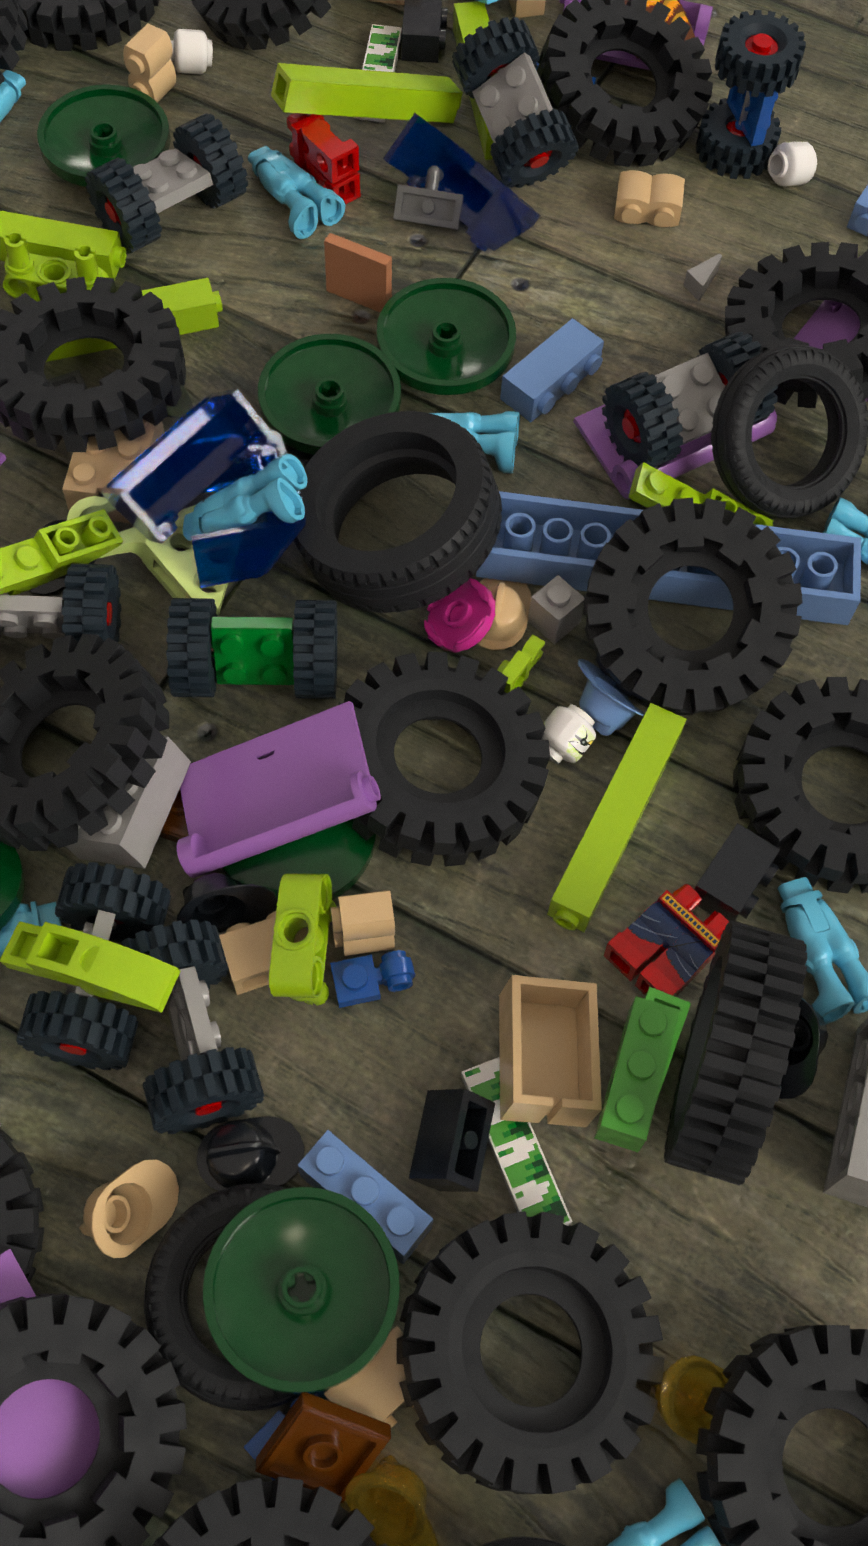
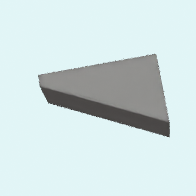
M720 253L687 270L684 287L698 301L701 300L719 270L722 259Z

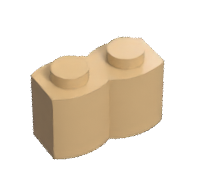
M148 23L125 45L123 50L125 65L130 72L128 76L129 87L149 95L157 103L176 84V71L171 61L173 53L172 43L166 31Z
M636 170L620 172L614 219L628 224L647 222L658 227L678 226L682 212L685 179L674 174H657L652 176L646 172Z
M390 890L338 896L339 906L331 907L335 948L343 947L344 956L395 949V921Z

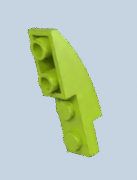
M645 462L635 470L628 498L647 508L660 503L661 507L669 506L673 499L692 497L693 503L703 504L709 498L726 502L725 509L734 513L739 507L756 516L753 524L773 526L774 520L749 509L744 504L714 488L707 494H703Z
M105 509L39 529L34 538L0 548V595L7 592L9 595H17L68 574L67 570L71 567L72 563L88 564L123 543V539Z
M19 921L0 958V962L9 969L75 985L90 995L160 1013L163 1012L181 972L175 966L131 948L48 922H44L41 927Z

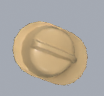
M484 578L480 583L490 590L495 600V617L490 630L477 644L492 651L505 650L515 646L523 638L528 623L531 591L526 583Z
M157 1159L142 1160L132 1165L113 1181L99 1186L86 1201L83 1223L79 1227L81 1233L90 1236L103 1254L111 1258L127 1257L163 1228L172 1217L178 1203L179 1194L175 1173L169 1165Z

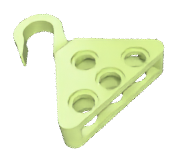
M124 495L83 498L71 507L67 520L105 509L107 513L123 507ZM196 505L146 520L135 527L119 532L123 543L99 557L104 558L128 552L137 554L173 598L214 599L217 608L216 614L219 617L243 529L227 536L212 537L206 541L200 538L188 541L183 535L184 516L194 511ZM174 548H183L185 551H178ZM216 557L222 559L223 561H215L211 558ZM208 588L213 590L214 592L207 593L202 591L201 589Z

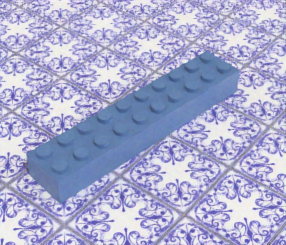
M499 491L502 503L500 531L490 554L476 571V577L545 586L559 575L575 590L587 591V582L596 559L606 542L608 543L613 538L615 531L629 519L633 521L638 518L643 510ZM755 524L761 530L766 527L765 525ZM768 526L781 540L776 545L781 554L789 552L797 569L792 573L794 584L801 583L803 601L797 607V616H802V620L848 625L860 603L861 538ZM696 566L679 567L667 572L656 582L649 596V600L733 610V600L730 591L722 579L715 573Z

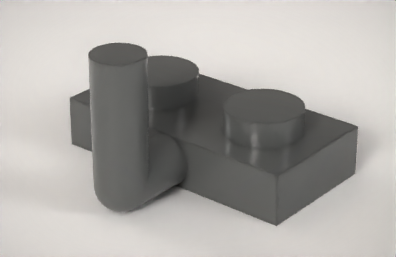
M435 165L430 166L427 170L425 188L398 184L393 219L459 230L464 195L438 191L439 182L443 179L444 173L439 167Z

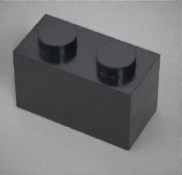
M405 0L402 27V61L438 63L439 49L445 50L448 8H442V0Z
M737 823L694 889L702 898L698 907L709 914H712L714 911L720 912L728 921H736L739 915L747 919L759 900V897L753 894L759 883L767 887L779 869V866L774 864L773 861L780 849Z
M465 1088L428 1090L409 1179L438 1191L478 1192L495 1102Z

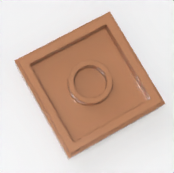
M329 233L324 240L326 291L381 313L385 304L392 297V257Z

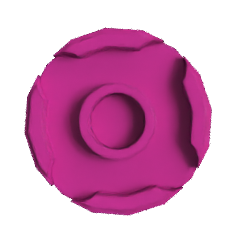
M470 578L448 596L429 604L427 607V611H429L428 621L424 620V628L428 638L444 651L454 653L468 650L479 643L490 630L495 617V600L491 591L476 579Z

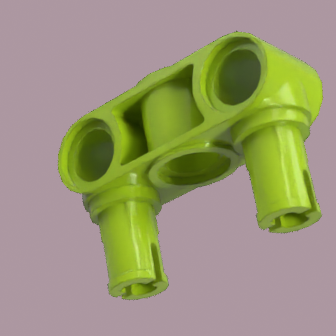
M10 230L5 235L4 243L7 257L4 265L6 274L3 280V288L13 298L26 293L36 302H39L40 298L36 287L54 282L61 294L67 292L66 279L84 277L87 290H91L96 277L109 278L108 274L97 266L96 250L90 243H79L76 245L74 251L75 261H69L59 257L28 253L26 235L20 230Z
M284 874L281 878L269 969V988L274 997H290L295 1001H304L308 1005H313L314 1003L317 1006L324 1004L328 999L329 988L323 980L329 923L332 922L331 907H337L335 902L332 901V883L328 874ZM308 927L306 937L300 942L294 943L297 932L302 928Z

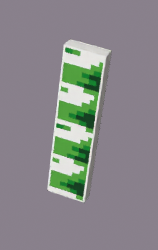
M372 24L362 70L395 72L402 40V27ZM354 117V119L385 122V119Z
M500 1057L462 1071L461 1077L467 1090L495 1102L488 1143L517 1212L526 1211L527 1217H533L540 1212L564 1216L563 1224L571 1225L572 1219L531 1123L500 1120Z

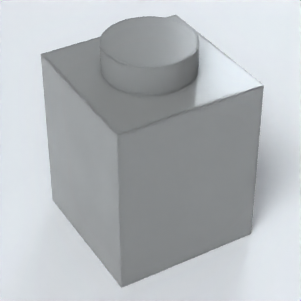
M557 575L531 597L528 622L555 645L581 622L585 597Z

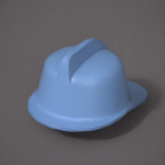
M578 660V666L588 678L579 701V706L595 721L592 727L603 736H609L615 730L623 728L636 714L645 715L644 712L632 704L625 693L615 686L616 683L608 675H605L601 669L587 660Z

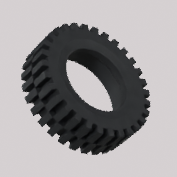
M732 920L727 923L720 942H718L715 956L712 958L709 974L706 976L703 992L697 1005L695 1019H693L690 1029V1037L686 1044L685 1056L673 1097L674 1103L670 1111V1122L667 1127V1138L664 1147L665 1163L736 1185L743 1184L745 1178H748L751 1168L757 1161L759 1148L762 1149L765 1141L766 1128L770 1127L774 1115L773 1107L775 1101L778 1102L782 1089L780 1084L783 1074L786 1075L789 1063L787 1058L795 1039L794 1028L799 1020L801 1010L799 1003L804 993L805 985H803L807 969V966H805L807 961V952L805 951L807 947L804 941Z

